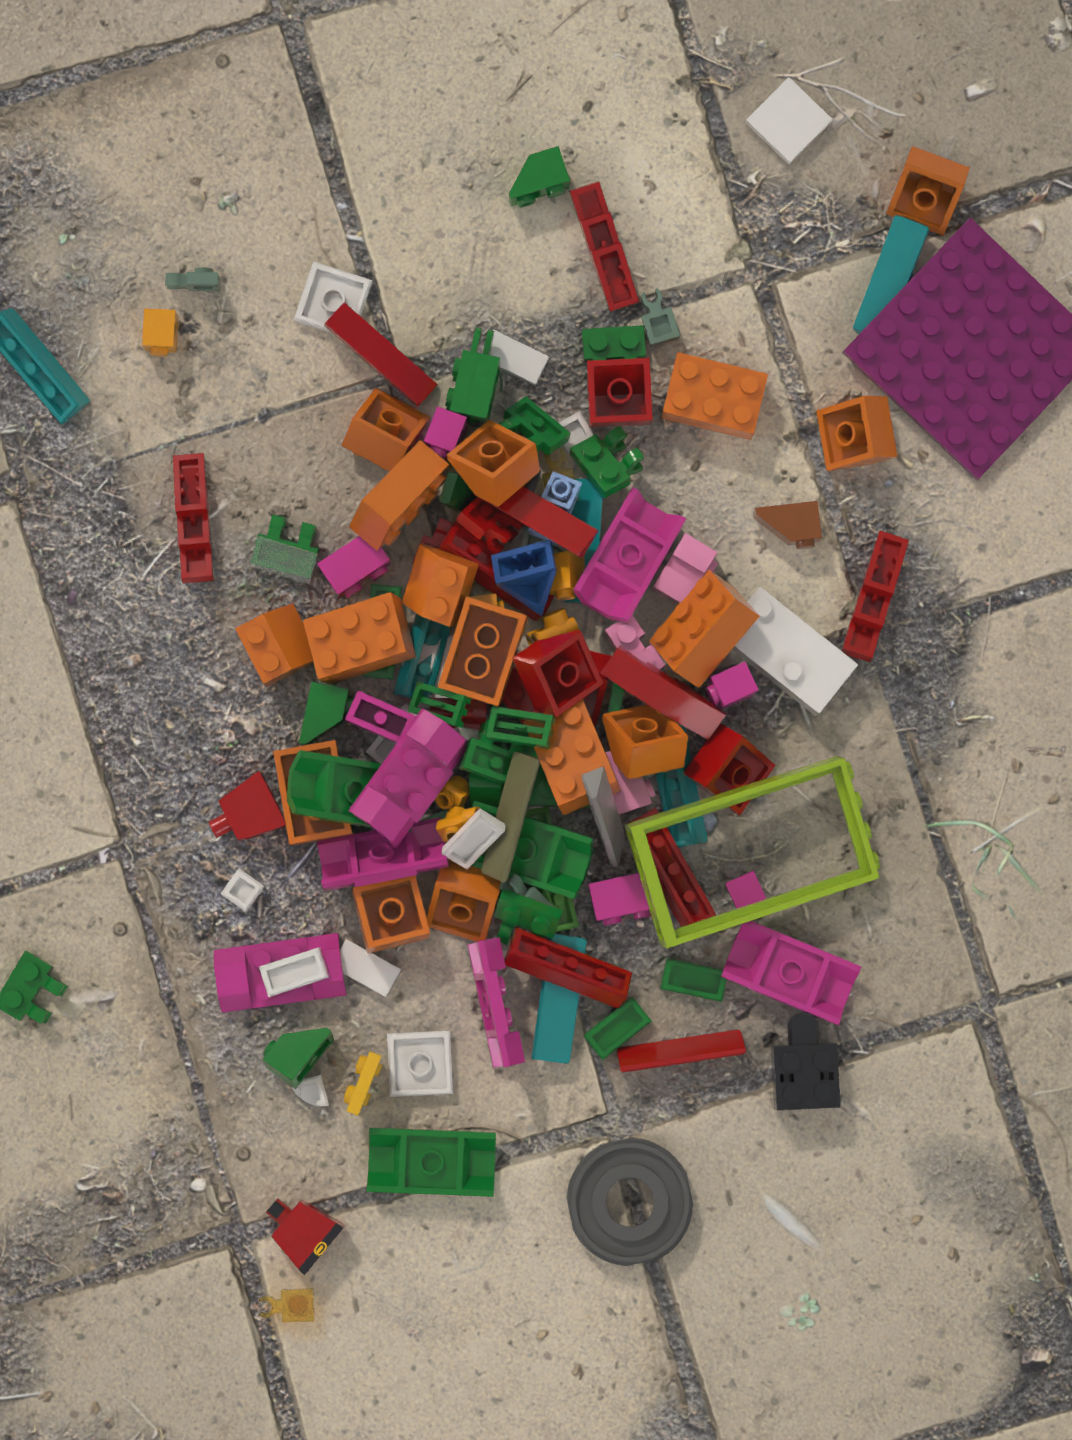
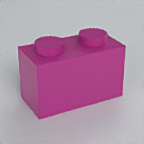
M437 406L424 443L447 462V454L462 443L468 428L467 417Z
M358 536L317 563L338 597L341 598L345 595L347 598H350L363 589L361 584L372 578L373 581H376L388 573L387 567L391 565V561L382 547L376 551Z
M743 662L712 676L707 682L708 687L705 692L712 704L718 705L721 710H724L754 696L759 689L746 662Z
M358 691L345 720L354 726L397 744L416 716Z
M639 873L588 884L595 920H603L604 926L621 923V916L633 914L634 919L651 916Z

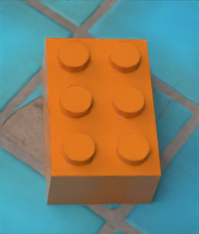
M677 352L661 419L752 440L768 374Z
M420 440L361 500L349 528L376 551L385 543L390 546L400 535V529L406 523L409 526L421 512L419 509L423 504L430 505L440 492L438 489L445 482L446 477L444 473L449 464Z
M708 570L697 581L695 587L684 600L676 606L663 625L656 630L649 642L674 672L699 688L760 615L731 584L711 570Z
M392 592L303 620L317 678L328 685L416 658L402 600Z
M466 596L438 688L500 707L514 665L512 658L517 655L529 616Z
M582 699L558 717H555V724L552 725L553 734L549 740L550 748L534 747L563 816L590 805L581 778L584 773L604 767L612 794L622 791ZM524 721V725L544 728L545 723ZM528 733L529 737L542 739V735Z
M332 740L273 751L289 845L295 846L354 834L351 824L292 814L286 801L289 769L298 751L302 750L340 757L337 741Z

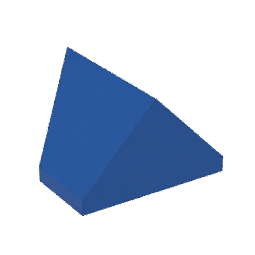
M549 539L491 555L496 585L542 616L557 571L552 541Z

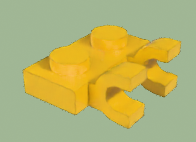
M369 1051L368 1056H359L355 1066V1073L360 1074L356 1086L351 1084L347 1086L343 1102L349 1104L347 1112L358 1116L363 1105H368L372 1095L368 1092L374 1076H379L383 1064L380 1061L383 1055Z

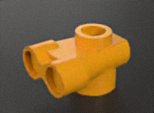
M560 608L542 616L545 627L530 631L525 636L530 646L535 641L579 630L575 618L568 616L565 608Z
M452 776L434 801L442 809L454 806L464 807L469 795L468 782L460 776Z
M459 806L449 808L445 818L438 820L436 823V830L442 840L448 842L480 808L478 806L468 809Z

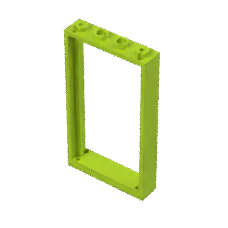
M834 756L625 824V830L660 945L667 949L880 878L877 869H880L877 853L872 851L869 839L872 838L868 823L863 821L860 810L863 809V803L858 791L854 792L851 781L854 779V772L850 762L845 761L843 757ZM832 773L859 865L858 869L677 929L673 928L647 841V833Z

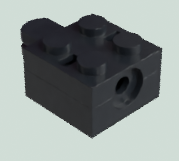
M805 1013L795 1014L790 1018L787 1026L788 1045L771 1046L774 1109L779 1111L841 1108L837 1043H819V1028L815 1017ZM780 1074H783V1082L780 1081Z

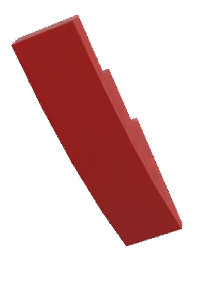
M596 181L569 190L609 311L638 303L639 299L621 242H619L611 213L608 211L600 182Z
M204 453L173 455L175 512L177 516L178 546L180 549L181 580L183 584L214 581Z
M879 530L841 649L844 654L871 662L890 600L894 594L908 546V539Z
M622 646L616 649L600 672L647 705L706 739L711 737L727 714L676 677L673 680L650 662L645 664Z

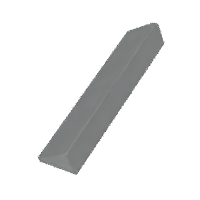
M600 767L582 774L583 777L581 778L603 847L611 867L616 868L619 865L625 833L605 768Z

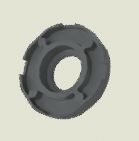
M630 1137L596 1146L577 1165L571 1175L567 1188L566 1199L575 1235L592 1254L616 1265H635L658 1260L668 1254L684 1237L693 1213L691 1191L687 1173L683 1166L668 1150L650 1140ZM625 1178H635L643 1181L651 1189L654 1196V1208L651 1215L645 1222L637 1226H624L617 1223L610 1217L606 1208V1197L609 1189L616 1182Z

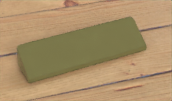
M518 751L513 753L495 817L505 823V832L486 850L481 868L483 874L501 882L508 880L540 764L536 756Z

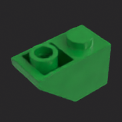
M559 146L528 156L509 192L511 206L518 204L520 208L534 204L537 198L546 195L548 198H555L566 193L565 189L570 188V179Z

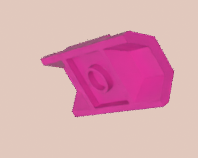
M632 487L573 589L582 604L609 620L628 622L686 518L681 515L666 514L646 502L639 490Z
M421 709L348 811L369 824L384 836L390 845L397 848L413 824L419 822L454 773L452 770L464 755L468 743L467 740L445 721L427 710Z
M441 818L414 823L411 827V832L406 834L397 848L390 845L388 840L376 830L317 841L323 880H321L323 890L329 891L350 886L369 885L449 867L447 856L442 855V847L446 842L442 840L436 830V823Z
M749 921L741 925L725 962L721 977L797 1010L839 1025L844 1006L862 967L763 925Z
M339 933L214 950V972L222 1013L347 995L341 962ZM321 947L330 978L268 997L259 969L260 966Z
M500 937L467 944L492 1067H508L524 1063L525 1057L519 1031L509 1032L508 1027L512 1026V1017L509 1008H504L502 995L506 994L505 984L502 976H498L496 971L506 968Z

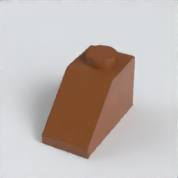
M818 501L758 507L753 511L756 521L787 545H796V549L815 547V542H819L822 538Z

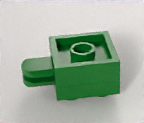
M479 327L475 328L471 350H463L462 357L455 358L452 376L453 382H456L455 388L448 389L445 406H447L446 410L467 417V425L481 427L490 420L500 374V357L490 355L495 331L488 329L483 353H478L482 336V328Z

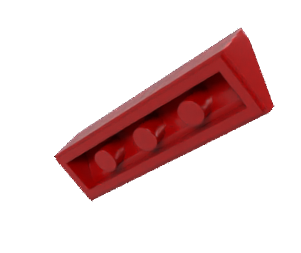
M345 302L324 323V326L417 408L438 385Z
M524 486L499 507L486 501L582 558L599 531Z
M456 521L437 547V549L478 563L479 566L474 581L493 594L496 593L499 598L529 616L532 620L538 621L546 614L555 595L549 594L543 615L540 616L498 587L495 583L491 555L494 554L488 549L486 541L477 539Z
M655 807L628 823L659 813ZM665 827L647 833V841L664 898L679 925L683 927L716 916L714 909L668 828Z
M516 928L504 959L505 965L615 1008H619L627 999L632 972L519 928Z
M740 1030L631 1045L617 1049L619 1069L622 1073L744 1055L746 1053Z

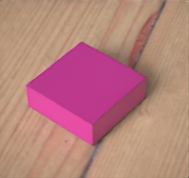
M754 870L725 883L736 909L767 899Z

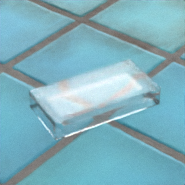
M258 536L249 566L310 584L319 554Z

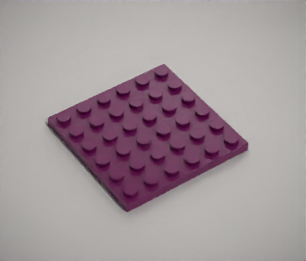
M969 218L842 353L974 479L978 480L1072 381V313L974 220Z

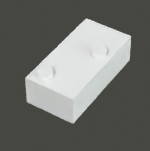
M759 587L747 602L760 617L732 650L814 716H817L858 664L772 595Z

